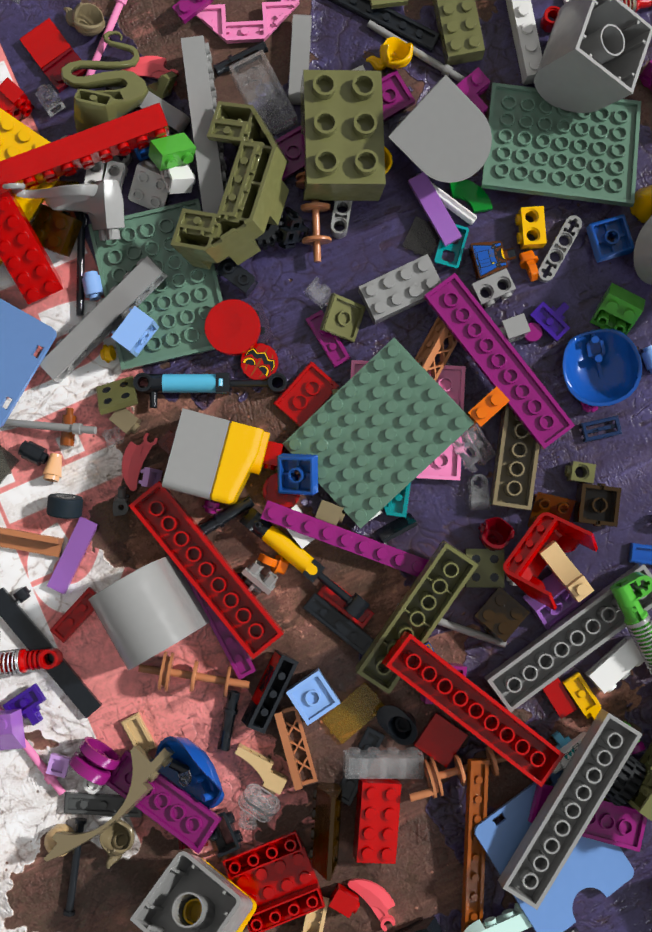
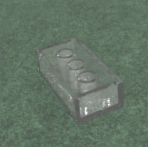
M263 50L229 66L230 76L244 103L254 106L273 136L298 124L297 114Z

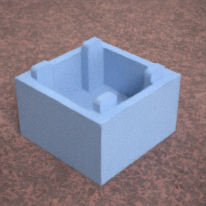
M134 306L133 309L129 308L130 313L117 330L111 332L113 334L111 338L137 357L159 326L151 317Z
M319 668L286 689V694L307 726L340 704V699Z

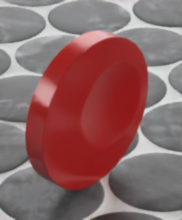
M229 299L216 304L210 310L205 320V334L213 348L225 355L233 356L246 353L257 343L261 333L260 319L256 311L248 303L237 299Z

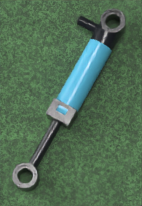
M139 373L133 380V385L139 392L143 394L150 393V408H157V393L231 394V387H268L273 393L281 394L287 389L288 385L286 377L281 373H273L268 380H231L230 373ZM148 379V386L141 388V380ZM281 379L283 385L280 388L273 387L274 380Z

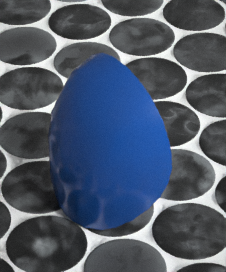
M596 329L578 334L568 342L563 355V374L569 391L577 400L591 406H610L625 400L637 389L642 376V362L638 349L627 335L615 329Z
M174 736L164 738L157 748L155 758L165 747H170L175 752L171 757L188 765L190 770L178 774L177 771L169 768V763L165 768L162 766L159 772L207 808L211 809L219 805L224 799V792L216 769L206 752L188 738Z

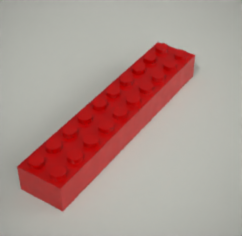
M160 103L151 105L0 161V184L5 181L7 183H24L26 185L25 189L33 190L38 188L39 184L46 181L47 183L57 181L60 176L74 175L76 170L81 168L86 170L94 167L95 163L100 161L102 163L109 162L116 155L125 156L130 154L131 150L135 148L144 149L150 145L151 140L170 136L169 126Z
M158 481L128 505L252 659L284 634L282 628L169 489L162 487V481Z
M404 631L381 662L540 787L544 785L565 754L411 633Z

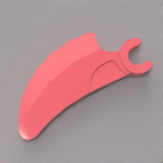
M159 56L140 57L135 67L122 69L134 72L139 77L159 79L161 75L171 71L179 75L176 69H166V58Z
M149 433L144 435V441L140 445L130 441L123 455L122 474L126 485L131 491L137 489L138 478L144 461L152 447L158 443V438H155L151 443L148 442Z
M355 878L348 881V887L358 893L371 907L379 919L383 931H387L386 921H390L393 926L395 925V918L388 913V910L395 906V902L383 887L366 879Z

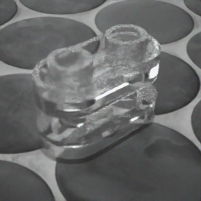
M254 783L249 784L238 799V805L243 811L263 823L269 822L281 806L280 800L275 795Z

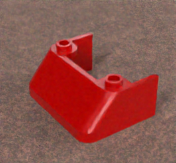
M544 512L536 518L503 564V570L506 576L529 597L556 610L557 606L551 592L545 590L544 583L537 579L547 565L538 552L553 540L556 541L565 553L574 551L579 544L595 552L598 550L592 532L552 513Z

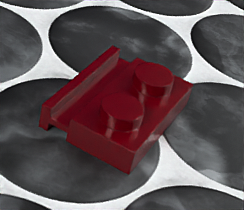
M70 47L46 65L42 71L60 93L69 86L62 80L61 68L70 62L81 59ZM88 69L74 71L72 75L83 76L87 73Z

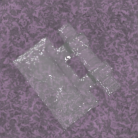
M474 423L461 435L462 443L458 439L452 443L454 446L453 450L457 455H460L463 460L462 464L466 469L468 468L471 474L478 470L474 465L476 462L479 466H483L496 455L477 423ZM467 448L472 453L471 457H469V455L465 451Z

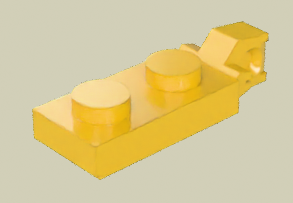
M576 672L564 680L562 684L582 714L587 719L591 717L595 720L601 710V704L581 674Z

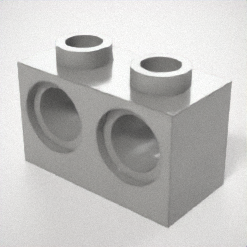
M507 268L472 283L469 289L482 307L489 308L496 304L495 301L500 298L503 301L512 297L516 287ZM497 283H504L506 290L499 289ZM486 290L489 293V297H482L480 291Z
M524 313L503 320L497 326L510 343L523 339L531 331Z

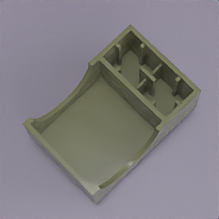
M303 70L300 88L301 134L304 136L305 152L303 201H379L386 185L382 72L364 70Z

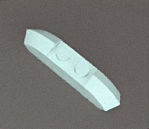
M515 903L514 909H506L502 912V915L497 917H488L483 923L479 919L469 925L464 932H522L532 926L518 903Z

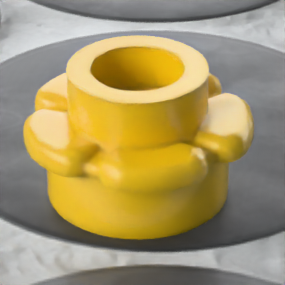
M103 345V349L100 350L101 359L107 363L115 360V348L112 345Z

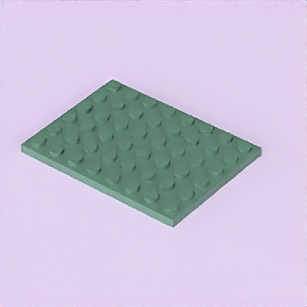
M492 82L488 112L492 143L489 156L483 165L481 188L633 207L635 203L641 101L621 99L594 112L574 113L551 105L540 96L536 88Z
M199 198L124 216L125 228H119L120 239L99 241V231H93L92 224H88L104 297L109 294L113 286L118 285L123 280L126 273L136 267L140 259L147 256L154 260L168 275L137 307L151 317L159 326L143 350L135 357L115 342L122 371L216 350L210 344L205 334V320L208 313L216 304L223 301L215 265L212 263L210 270L193 267L170 245L182 208L202 211Z
M394 337L283 444L291 454L318 456V483L340 507H343L345 513L361 529L475 422Z

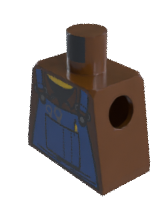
M501 241L471 243L468 248L477 281L507 268V261L516 259L514 248L504 250Z

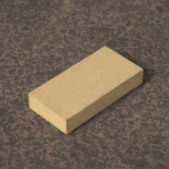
M139 712L120 722L133 747L140 745L146 752L157 747Z

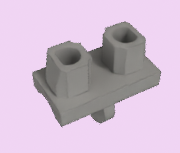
M256 560L251 565L249 564L241 573L247 578L245 583L251 591L254 590L258 594L263 591L269 595L276 587L275 583L278 576L270 571L264 577L260 573L264 565L259 560Z

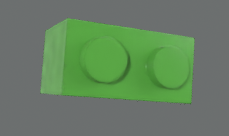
M183 132L151 140L148 156L157 168L162 171L193 163L196 146Z

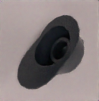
M393 705L380 707L376 716L379 725L397 743L401 745L412 744L418 734L416 720L413 715Z

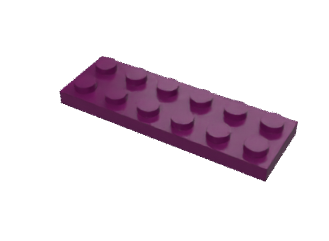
M129 749L124 752L121 762L111 772V777L106 783L108 787L124 799H126L131 786L133 771L132 757ZM158 771L159 776L152 783L148 782L153 789L135 807L199 854L222 818Z
M545 783L542 787L536 785L528 818L530 823L534 821L554 786ZM603 800L582 837L640 852L647 818L635 808L624 805L616 806L610 801Z

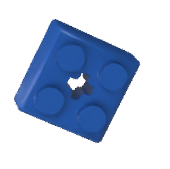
M624 214L594 222L587 226V234L597 263L627 255L634 251V242ZM607 237L614 238V240L611 242Z
M286 453L278 455V493L314 495L318 493V456ZM296 471H298L301 474L299 478L298 475L295 474Z

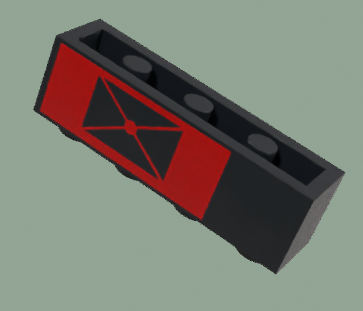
M275 649L241 719L248 728L265 734L299 663L293 657Z

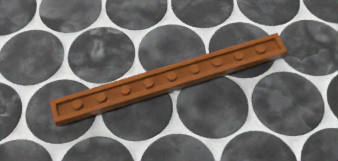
M473 758L467 761L461 932H464L469 925L479 919L483 923L485 851L474 835V827L487 818L489 760L487 758Z

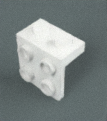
M149 159L144 160L136 166L128 199L150 210L164 207L169 194L167 187L153 161Z

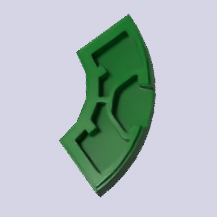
M465 179L449 183L451 197L467 202L473 213L492 211L493 207L488 195L474 182Z

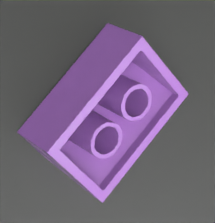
M552 573L543 579L542 582L545 585V590L551 592L557 606L556 610L536 601L527 594L523 596V599L544 628L548 630L590 598L592 593L581 602H577Z
M0 710V750L26 748L22 710Z

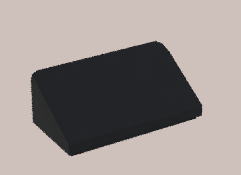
M407 513L406 518L400 517L379 528L377 533L382 542L386 543L417 526V522L410 513Z

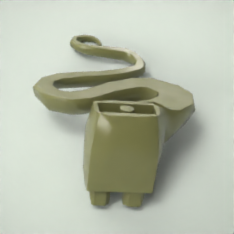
M118 31L106 32L103 35L104 42L111 47L133 54L131 60L109 62L79 60L70 62L61 68L64 83L77 89L74 96V121L77 133L124 116L140 106L149 92L146 82L134 72L122 70L135 67L140 57L138 49L132 45L111 41L108 38L111 35H119L120 41H122V34ZM81 69L118 70L89 76L72 75L74 71ZM104 87H123L116 90H88Z

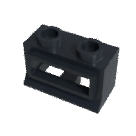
M231 258L222 260L215 269L217 276L226 278L234 286L242 290L245 297H248L258 285L255 276L240 265H237Z
M227 808L215 813L220 817L224 816L234 841L226 844L219 825H217L210 838L212 842L215 841L218 847V858L240 849L241 841H243L240 830H236L234 827L235 817L232 811L228 812Z

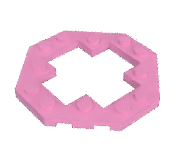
M299 0L262 2V21L226 22L225 4L208 5L196 17L227 44L265 42L300 3Z

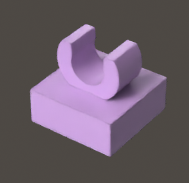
M144 467V469L140 470V473H143V479L138 482L141 486L151 488L158 481H161L163 470Z
M51 753L46 774L65 778L68 773L71 757Z

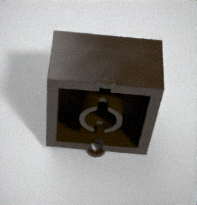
M40 204L32 228L43 247L54 253L70 257L83 221L70 216L68 212H60Z
M597 483V485L577 484L573 522L599 527H617L621 488L609 487L602 483Z
M498 587L472 618L484 627L483 630L487 634L491 633L501 643H504L530 612L501 587Z

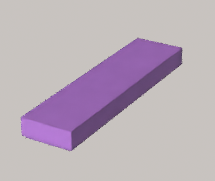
M422 172L409 179L408 184L444 247L461 239L462 235L428 176Z
M82 516L79 518L47 587L66 594L99 524Z

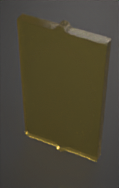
M364 682L323 717L322 721L330 729V733L334 734L343 744L375 717L380 707L385 705L377 697V693L373 692Z

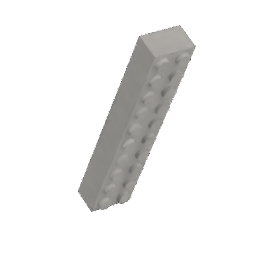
M201 35L181 38L193 139L196 146L195 155L203 212L217 214L228 178L226 176L227 169L223 154V142L211 141L207 138V133L217 107V92L214 84L215 77L212 69L213 61L209 42L205 43L204 36Z
M644 564L633 566L484 677L507 710L510 712L514 711L626 627L625 617L610 590V586L634 572H641L652 578V574ZM652 592L639 599L643 610L648 611L652 608Z
M601 708L499 877L498 881L504 890L538 910L641 738L642 733Z

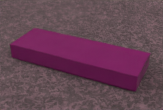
M320 310L306 318L305 321L331 364L336 368L351 358L337 336L320 330L324 317L323 311Z

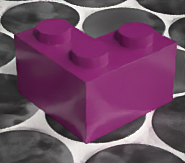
M478 67L456 86L486 115L488 106L482 101L480 96L488 90L490 80Z

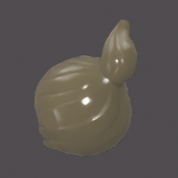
M80 2L74 10L70 7H64L66 22L71 27H75L80 34L95 36L105 28L103 14L96 5Z
M121 819L100 834L101 847L108 855L107 869H110L113 864L117 863L121 859L122 854L131 849L134 843V830Z

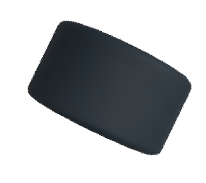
M65 493L48 495L46 513L49 516L63 519H75L82 516V497Z

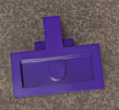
M543 301L529 315L555 342L570 329L563 321L565 317L562 314L569 308L565 302L556 309L554 306L550 308Z
M37 683L5 703L3 707L5 710L21 709L22 716L25 719L28 718L34 726L43 720L39 711V704L47 699Z

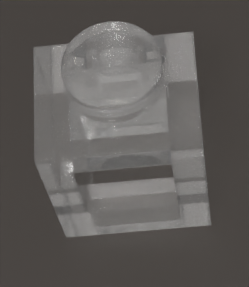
M43 84L37 88L35 95L50 118L66 108L51 84Z
M316 277L305 290V296L323 309L328 305L331 289L324 283L321 285L320 278Z

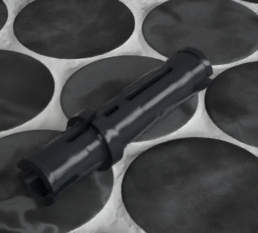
M261 41L234 56H227L228 59L213 65L218 77L232 69L235 71L238 69V66L267 53L268 48L265 42ZM256 50L255 53L243 58V56ZM239 59V61L225 67V65Z
M248 495L223 512L214 514L213 518L199 526L207 536L215 529L224 527V524L255 505Z
M228 690L226 706L223 708L224 718L217 749L222 751L230 750L234 722L239 711L237 707L240 692L235 690Z

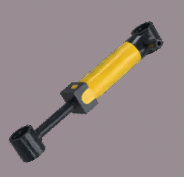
M251 506L239 522L300 571L312 583L316 579L320 580L346 602L343 608L359 620L370 604L357 593L352 597L322 573L326 567L271 522L261 519L262 514Z

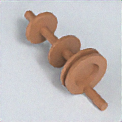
M305 171L296 175V187L304 189ZM312 201V203L301 205L303 212L312 213L313 236L302 238V243L313 245L314 262L319 263L321 262V245L332 242L331 237L320 235L319 212L330 210V204Z
M167 651L164 652L161 667L140 664L138 672L159 675L157 689L161 691L162 687H165L164 692H168L171 676L190 679L189 692L194 691L196 680L224 685L223 697L227 696L228 686L249 689L250 681L230 678L232 666H228L226 677L197 673L199 665L197 660H195L193 672L173 669L175 653L172 652L171 656H168Z
M486 746V756L489 760L490 769L493 775L497 777L499 776L498 763L507 760L500 755L495 756L493 750ZM455 754L453 755L455 767L438 772L433 757L429 758V762L423 759V768L429 788L409 794L410 801L413 802L430 796L437 798V793L440 797L444 796L441 780L458 775L462 786H465L467 784L465 775L467 764L462 765L460 757Z

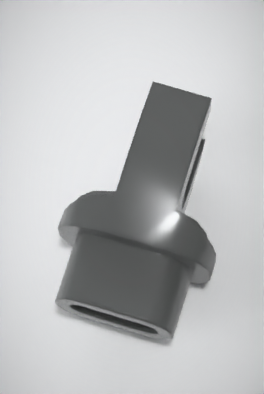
M119 486L118 494L115 495L113 501V516L125 515L129 510L128 500L130 495L127 494V486Z

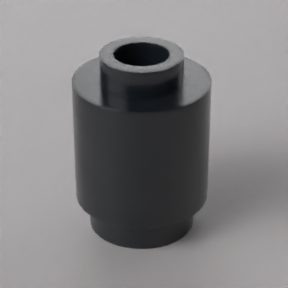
M24 441L18 450L21 458L37 466L45 464L49 457L46 448L32 441Z

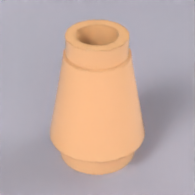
M50 453L42 473L44 480L59 482V478H62V455Z

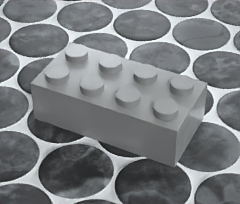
M426 254L359 286L358 293L374 325L426 301L424 295L439 285L441 280L429 255Z

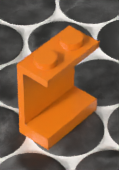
M497 386L466 413L475 422L471 426L474 431L482 427L510 401Z

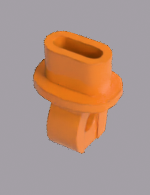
M533 250L520 253V267L526 269L531 282L538 280L539 272L536 265L539 260L538 256L534 255Z
M260 553L257 559L271 566V572L274 574L280 573L284 575L289 565V562L280 555L272 558Z

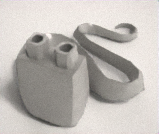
M101 180L90 184L64 185L37 190H23L26 187L24 183L2 185L3 189H12L13 194L17 197L29 199L44 198L46 204L53 210L77 211L88 214L93 231H99V241L120 239L119 228H125L124 201L118 180Z

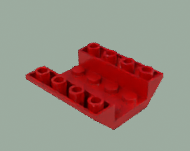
M296 830L222 860L229 880L232 879L233 883L254 899L257 904L256 911L247 924L249 932H264L325 907L317 876L305 845Z

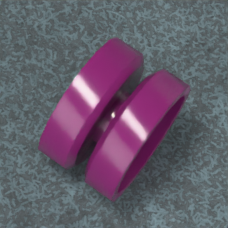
M85 737L79 746L81 752H75L69 764L74 771L86 780L97 785H105L111 777L110 770L117 768L121 758L117 752L105 743L92 737Z

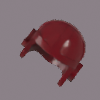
M500 517L489 518L483 524L480 523L478 528L480 530L479 539L481 543L490 551L504 549L510 539L514 538L515 532L513 527Z

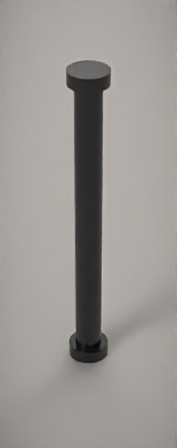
M75 818V833L84 831V825L87 823L86 818ZM82 845L73 850L66 909L63 910V915L67 917L75 915L74 901Z

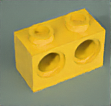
M544 206L521 207L518 214L515 215V223L519 225L517 244H520V250L544 248L547 244ZM525 216H531L534 222H528ZM527 234H532L535 237V241H530L527 238Z

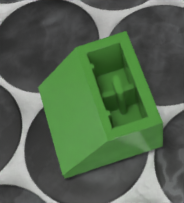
M611 283L603 295L590 323L602 329H615L627 335L643 312L646 300Z

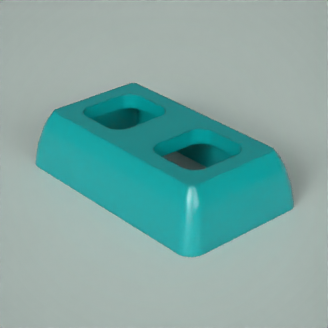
M457 224L455 225L462 238L459 239L458 244H450L444 247L440 240L434 259L435 263L452 268L459 267L469 228ZM444 250L455 253L453 262L442 260Z

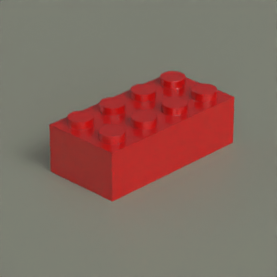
M359 776L353 844V856L356 863L396 864L402 785L397 778Z

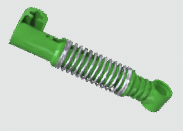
M634 572L611 585L610 590L625 617V625L628 631H630V635H632V639H634L635 645L638 647L637 649L640 654H642L641 656L652 675V620H650L651 617L648 612L643 610L639 599L652 592V578L641 572Z

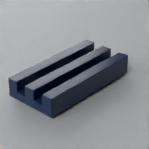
M618 415L579 424L582 429L583 442L622 434ZM615 421V424L586 430V426ZM612 428L617 429L615 432L588 437L590 433Z

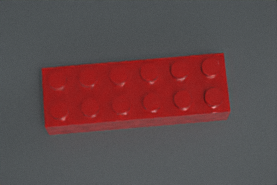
M5 181L0 184V258L26 302L31 304L62 290V281L12 190L2 188L3 184H8Z

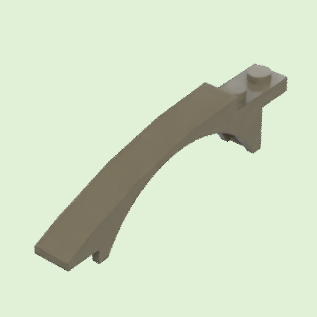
M140 745L134 746L130 750L133 766L131 786L118 812L108 822L95 830L81 833L67 831L56 833L52 838L57 844L46 855L44 860L47 862L74 850L100 835L128 814L153 789L148 782L152 783L159 776L158 771L162 766L165 768L173 760L171 756L175 752L170 747H165L153 759Z

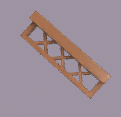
M439 316L415 357V360L426 371L431 370V377L435 381H437L458 342ZM448 338L449 345L447 349H444V340ZM439 354L440 362L438 365H435V357Z
M0 527V547L61 557L64 538Z
M295 706L276 710L274 716L295 791L303 789V785L318 781L300 713ZM295 711L296 719L293 725L285 721L284 713ZM293 729L301 733V739L298 743L290 739V733ZM298 747L306 751L307 756L303 762L295 757ZM303 767L311 770L312 778L301 779L300 772Z

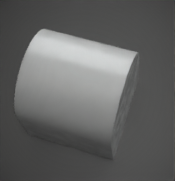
M570 0L566 2L558 11L535 75L534 84L537 92L551 105L574 113L594 112L633 94L652 37V26L621 0Z
M444 75L388 136L426 175L437 181L447 183L463 181L478 172L489 156L492 143L491 129L485 115L447 75Z
M170 556L158 559L139 568L88 599L128 671L210 622L182 571Z

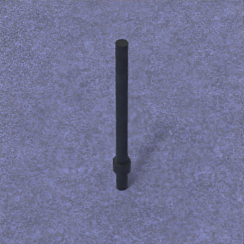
M78 212L76 219L83 221V224L77 236L76 316H84L82 278L85 272V227H87V218H85V213Z

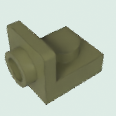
M172 71L163 74L158 79V82L147 86L148 90L163 99L171 95L178 75Z

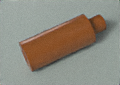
M66 408V414L62 415V424L76 423L73 408ZM61 431L60 446L74 447L75 434Z

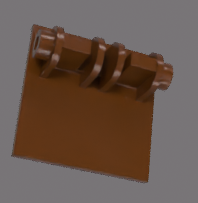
M537 492V494H534L533 501L535 502L527 527H531L536 518L544 512L552 513L569 521L575 500Z

